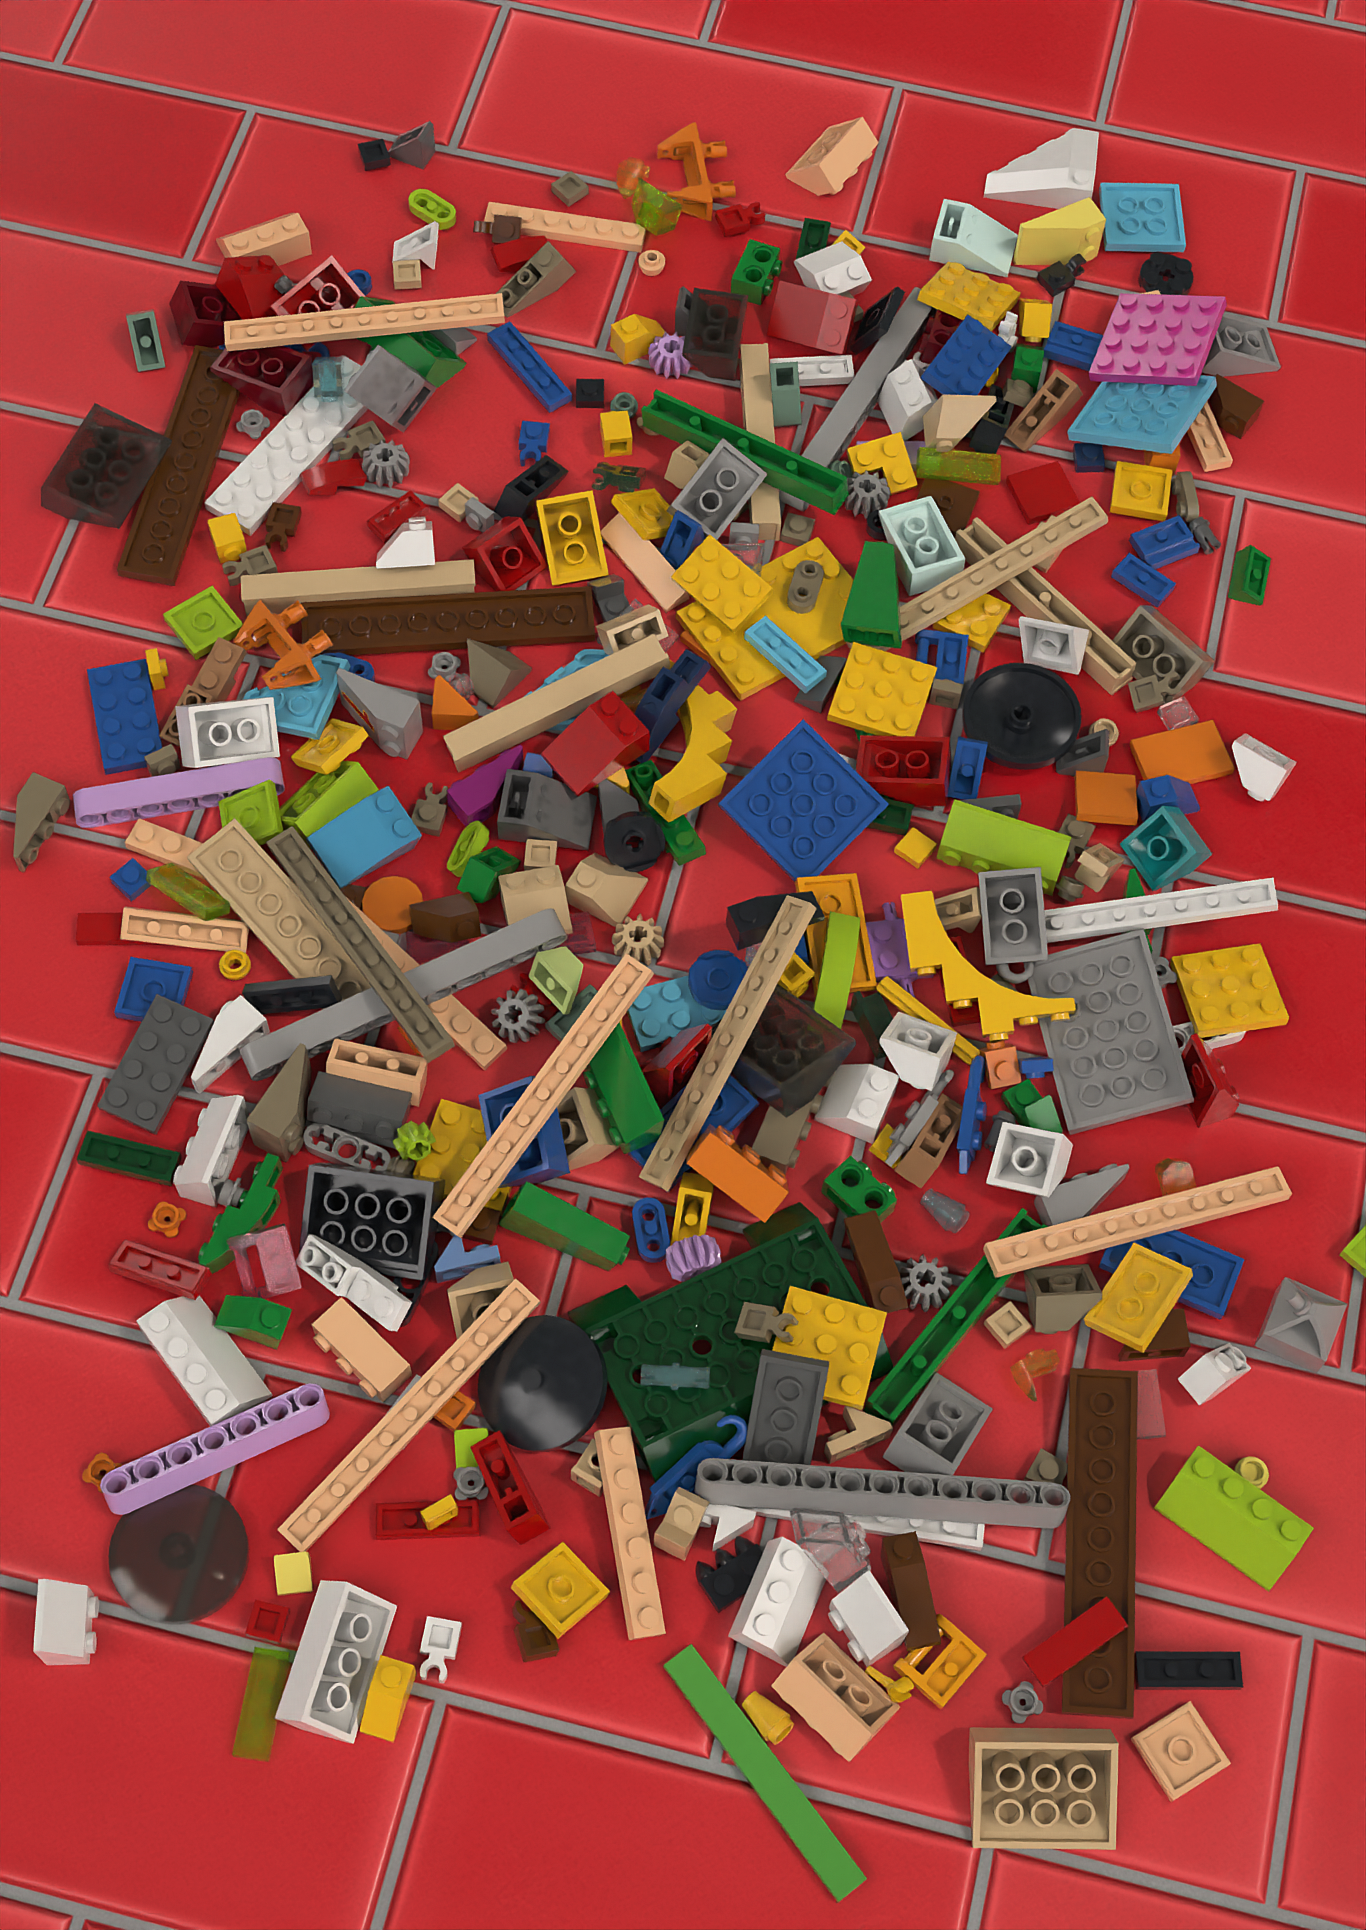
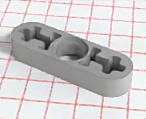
M311 1124L306 1128L303 1135L306 1149L311 1154L338 1165L372 1169L371 1162L362 1158L364 1150L367 1159L376 1161L378 1157L382 1159L383 1166L377 1165L375 1170L387 1171L391 1160L389 1153L384 1148L328 1125ZM322 1133L325 1141L333 1144L332 1152H329L330 1146L328 1143L319 1141L315 1145L312 1136L318 1137ZM345 1144H352L357 1148V1151L353 1157L343 1158L338 1154L339 1149Z

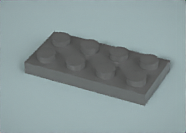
M156 994L97 1107L157 1135L211 1031L214 1020Z
M762 1349L742 1460L811 1465L829 1361Z

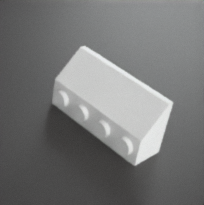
M200 1295L196 1300L184 1296L166 1300L136 1321L143 1335L209 1426H213L260 1405L273 1396L228 1333L214 1327L217 1318Z
M321 1580L275 1718L301 1730L354 1744L363 1716L368 1690L380 1655L383 1653L397 1605L345 1581Z

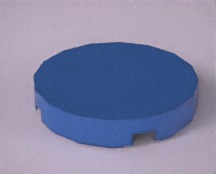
M713 950L703 953L689 969L688 987L692 997L700 1005L711 1010H726L748 970L746 963L742 959L739 960L735 957L733 953L725 950Z

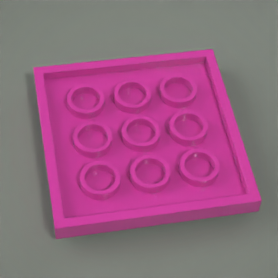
M1120 293L1089 371L1090 381L1197 386L1227 306L1226 298L1222 296Z

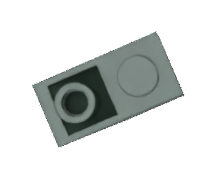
M798 361L771 363L770 376L774 427L802 425Z

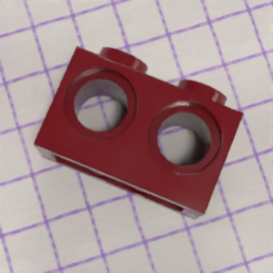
M937 310L935 318L930 316L925 332L930 335L924 333L920 345V350L924 351L921 362L931 364L963 320L941 310Z

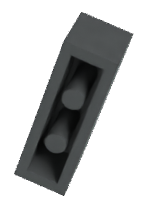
M318 1071L308 1098L307 1120L322 1125L327 1124L344 1128L352 1132L378 1136L382 1139L394 1140L398 1138L397 1129L407 1123L412 1093Z

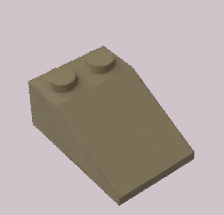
M302 1043L297 1046L246 1119L254 1145L280 1157L284 1162H287L292 1154L296 1155L304 1143L303 1135L305 1132L312 1069L306 1045Z

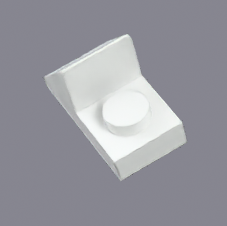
M434 221L395 241L393 261L421 259L434 270L439 224Z
M709 1504L700 1526L711 1527V1524L718 1525L712 1551L717 1550L752 1528L756 1512L734 1506Z

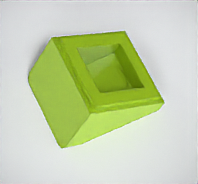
M488 1428L454 1431L456 1469L460 1467L476 1468L478 1466L470 1447L489 1436Z

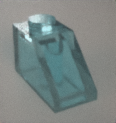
M344 356L316 357L312 363L314 397H321L322 402H336L338 397H343Z

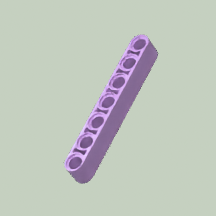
M272 757L83 788L73 794L76 824L82 828H94L134 821L139 818L146 819L219 806L218 801L269 779L275 783L278 796L285 790L281 763L278 759Z
M309 1383L108 1472L102 1478L100 1486L109 1509L119 1515L130 1513L322 1426L327 1422L330 1415L323 1389L317 1384Z

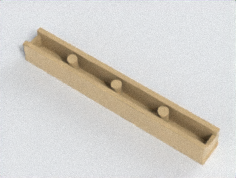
M768 343L740 344L741 359H739L743 428L775 444ZM761 482L748 499L750 523L759 524L758 540L779 541L781 530L779 489Z
M978 517L973 519L972 524L963 531L961 529L958 530L955 536V541L965 560L971 566L1007 546ZM1032 567L996 587L1000 593L1028 618L1089 630L1081 668L1110 695L1116 693L1133 679L1132 675L1136 662Z
M474 560L435 562V565L379 569L376 566L242 575L241 598L242 602H244L246 616H248L259 600L265 604L272 614H280L284 609L295 603L296 600L301 604V602L475 593Z
M652 634L444 735L443 738L458 773L581 714L589 705L611 691H614L618 696L655 678L662 667L670 670L669 656L667 653L665 654L655 634Z

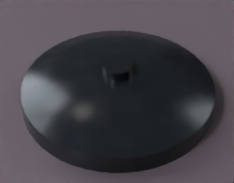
M1028 663L999 665L984 672L972 683L967 691L962 709V723L966 736L969 739L988 742L985 757L1001 766L1021 770L1045 767L1064 757L1077 739L1082 717L1078 698L1069 684L1054 672Z
M538 1315L528 1317L480 1368L478 1398L482 1413L494 1432L500 1430L507 1443L517 1448L533 1452H550L562 1449L581 1438L592 1427L602 1410L608 1382L605 1359L593 1337L579 1325L557 1316Z

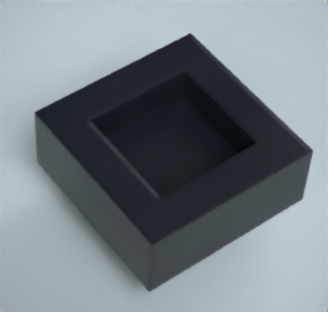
M383 139L358 144V152L365 171L391 165L390 156Z
M576 379V408H604V379Z

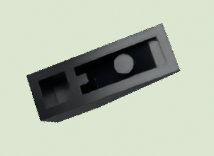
M991 384L987 396H996V402L976 423L969 447L973 448L978 454L994 457L1008 429L1014 404L1003 400V388Z
M545 455L505 486L494 512L502 518L521 517L524 522L536 511V500L546 499L565 478L568 470Z
M813 892L759 896L727 907L726 926L737 950L763 942L787 895L810 902L817 908L808 925L824 920L825 916Z

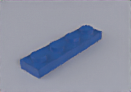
M510 321L487 333L489 343L549 413L572 401L570 390Z

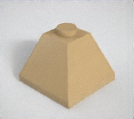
M942 395L923 416L926 449H936L938 452L952 450L996 402V396Z
M594 853L580 861L566 883L567 903L616 927L618 923L622 924L646 886L648 878L636 872L626 871L623 867L611 863L609 859Z
M509 1262L476 1268L447 1289L457 1340L514 1281Z

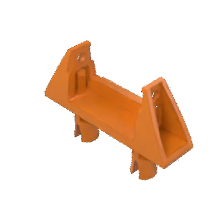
M696 122L689 124L657 146V158L684 160L683 167L688 187L682 188L680 191H668L667 206L700 219L712 221V199L735 198L736 190L734 180L711 183L708 180L704 159L726 158L727 146H725V140L709 142L707 144L702 143V140L699 139Z
M259 600L234 639L235 645L244 648L246 651L268 642L280 657V660L274 664V667L261 676L270 690L304 685L321 680L311 659L333 646V643L327 634L324 633L323 629L304 644L296 643L289 635L288 627L308 616L298 600L277 615L275 613L272 614L265 604Z

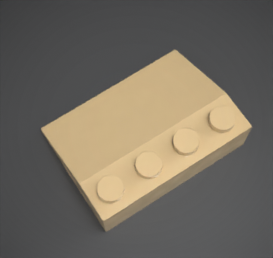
M970 1727L969 1782L972 1847L1116 1850L1119 1743L1111 1729Z

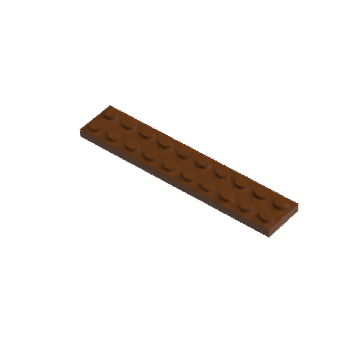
M195 345L117 567L118 576L175 586L240 391L211 372L210 367L224 350Z
M591 586L301 602V605L308 614L307 617L301 619L302 643H306L308 639L319 633L322 629L333 643L332 647L327 648L314 657L324 653L362 655L468 648L467 638L494 647L595 641Z
M1070 1368L1067 1490L1070 1494V1502L1066 1512L1064 1627L1106 1596L1129 1626L1063 1674L1062 1714L1133 1719L1138 1371Z

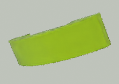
M831 911L829 913L824 940V953L808 1032L839 1038L856 958L860 928L859 917Z

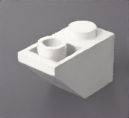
M1228 1343L1203 1355L1178 1380L1194 1400L1201 1405L1247 1373L1251 1367L1246 1363V1357L1242 1351Z

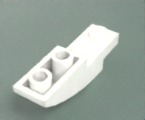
M309 1234L295 1261V1264L335 1295L348 1298L389 1331H398L412 1304L409 1299L397 1291L398 1286L352 1255L315 1235Z

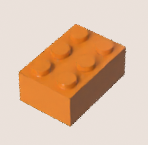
M710 1124L690 1149L686 1157V1164L766 1223L789 1193L786 1175L773 1164H770L769 1167L762 1164L759 1158L760 1155L745 1144L743 1148L737 1145L733 1139L735 1136L725 1127L719 1125L715 1128Z

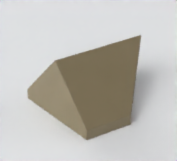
M467 638L471 693L494 708L532 671V668L509 651Z

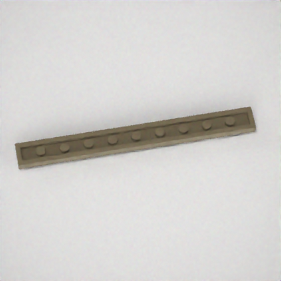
M294 827L288 828L267 841L266 843L270 851L427 1063L455 1046L453 1039Z

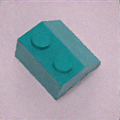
M1171 806L1159 808L1120 843L1152 891H1156L1190 874L1212 855L1180 808Z

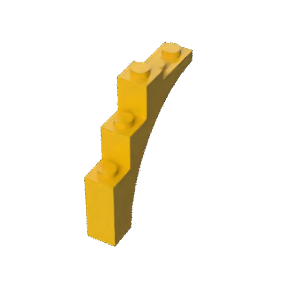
M669 659L670 667L672 668L675 663ZM697 685L677 711L685 731L686 751L679 763L668 774L654 783L648 803L668 823L721 794L727 773L720 764L726 761L732 740L725 732L731 729L737 708L719 691L709 695L702 687Z
M932 891L901 894L911 972H917L918 976H928L936 974V969L942 968L946 1004H953L954 1009L972 1007V1002L978 1001L983 1038L989 1037L990 1042L1008 1040V1035L1014 1034L1013 1021H1019L1020 1026L1037 1024L1038 1018L1050 1017L1051 1022L1069 1020V1014H1075L1074 998L1049 999L1025 995L1003 987L981 974L961 956L948 938L938 917Z

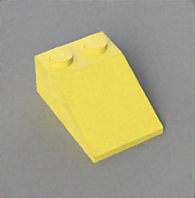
M1088 197L1020 224L1013 262L1015 265H1052L1060 261L1063 265H1066L1077 254H1081L1086 262L1097 257L1106 218L1091 198Z

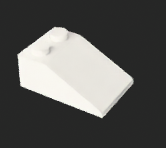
M273 697L175 706L182 766L198 768L260 758L280 757Z

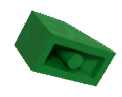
M1016 343L1011 379L1014 381H1025L1033 387V393L1037 391L1041 375L1044 348Z
M497 846L471 856L457 889L463 893L469 892L475 903L489 901L500 892L498 876L514 873L519 867L521 860Z
M226 1295L214 1327L277 1350L292 1309L263 1298Z

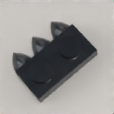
M736 1537L735 1551L737 1557H734V1555L726 1550L719 1548L716 1550L717 1570L707 1563L697 1562V1580L718 1613L745 1596L763 1554L758 1544H754L747 1538Z

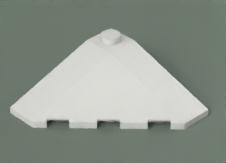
M1072 128L1065 132L1063 136L1037 147V150L1016 158L998 171L990 172L987 174L983 198L1055 209L1063 208L1088 197L1091 198L1096 172L1099 132Z

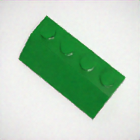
M360 296L354 308L391 305L395 303L390 300ZM429 331L357 338L362 342L368 343L372 347L371 351L377 345L381 346L414 368L437 388L461 371L467 364Z
M619 1022L586 1066L583 1076L589 1090L594 1089L597 1094L598 1100H596V1105L601 1117H607L611 1125L609 1134L614 1146L620 1145L623 1154H627L657 1142L661 1135L664 1118Z

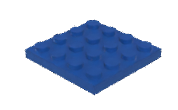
M804 719L718 803V806L794 882L799 877L818 876L889 805Z

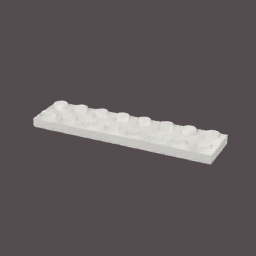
M342 355L293 407L289 414L277 424L204 502L206 510L218 517L235 513L241 531L251 536L268 518L272 503H282L302 481L300 478L301 472L316 466L333 448L332 442L337 438L343 437L368 410L367 407L344 391L351 376L357 373L362 366Z

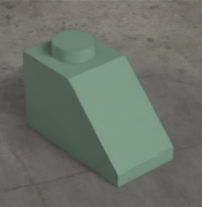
M154 309L126 313L138 372L166 367Z

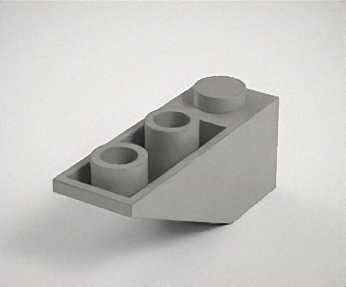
M1110 1164L1101 1168L1099 1173L1089 1176L1087 1173H1081L1073 1176L1069 1182L1057 1185L1049 1198L1037 1195L1034 1205L1042 1224L1049 1227L1089 1216L1124 1180L1130 1169L1129 1165L1117 1166V1164Z

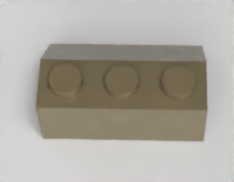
M1140 605L1112 640L1136 662L1132 675L1134 678L1139 680L1156 674L1159 677V681H1162L1167 674L1177 672L1180 675V679L1173 681L1170 688L1182 687L1184 691L1182 695L1195 686L1215 662L1214 659L1153 606ZM1165 695V705L1170 706L1182 695L1178 697Z

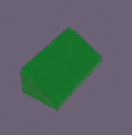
M1252 545L1238 551L1235 556L1228 597L1241 602L1262 605L1271 558Z

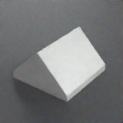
M1023 616L1019 618L1024 663L1079 674L1089 630Z

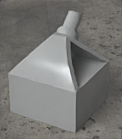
M1285 1277L1274 1293L1254 1346L1317 1373L1327 1361L1347 1303Z

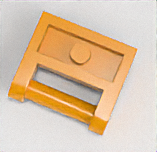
M937 1614L936 1618L940 1637L944 1635L951 1640L948 1646L923 1675L915 1667L933 1646L911 1650L904 1659L899 1658L893 1667L899 1675L908 1677L919 1691L939 1709H942L987 1654L947 1618Z

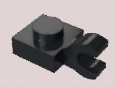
M1077 254L1065 266L1058 261L1038 272L1037 280L1054 297L1074 286L1075 277L1085 271L1081 265L1085 264L1086 260L1081 254Z

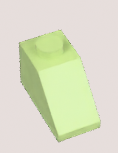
M566 946L537 952L528 977L564 1015L570 1013L584 965Z

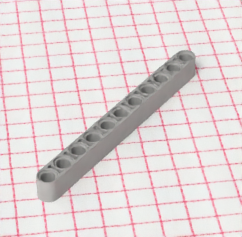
M915 287L895 315L888 332L879 339L801 456L826 468H829L832 462L841 458L877 404V399L887 375L906 360L924 333L929 317H934L938 310L917 300L920 288ZM779 490V500L804 512L810 505Z
M551 908L545 909L403 974L426 1005H429L535 957L537 952L550 950L562 944L567 939V935L555 910ZM369 988L246 1044L240 1049V1054L251 1079L259 1081L279 1073L300 1043L306 1045L310 1059L330 1050L334 1039L350 1041L394 1021L395 1018L373 988Z
M708 1458L698 1465L694 1489L695 1495L709 1501V1504L1049 1529L1061 1526L1070 1502L1069 1491L1061 1484L1052 1482Z

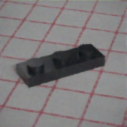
M332 975L245 984L242 991L245 999L261 1014L321 1009L342 1001V995Z
M1136 1651L1134 1653L1136 1690H1241L1243 1688L1240 1652Z

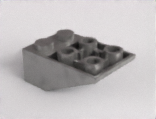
M377 345L367 355L365 363L359 371L351 376L344 391L387 423L404 433L437 387L414 368Z
M507 769L497 820L498 839L526 842L527 839L557 841V847L588 851L597 796L585 792L577 797L562 782L535 772Z

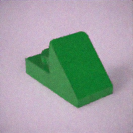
M1029 1078L1002 1093L1001 1099L1012 1115L1016 1117L1019 1125L1062 1134L1063 1130L1052 1097L1047 1095L1042 1098Z

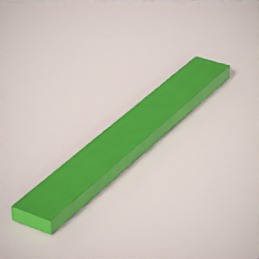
M690 1644L663 1665L665 1671L834 1899L839 1903L867 1879L693 1645Z

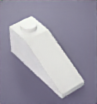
M241 995L234 1001L227 1002L221 1008L191 1075L194 1088L199 1094L241 1058L240 1049L243 1046L270 1033L267 1019Z

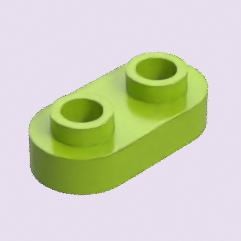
M417 189L409 195L410 211L428 224L436 221L439 224L438 229L445 230L451 228L456 223V210L454 206L427 189Z
M473 821L462 831L449 857L447 869L457 877H462L469 858L481 853L489 841V829L480 821Z

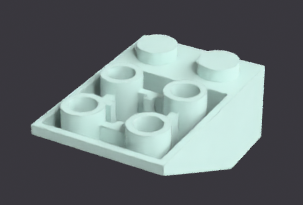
M944 199L932 240L929 261L946 264L948 261L951 263L956 262L962 264L966 269L1008 277L1018 234L971 204Z

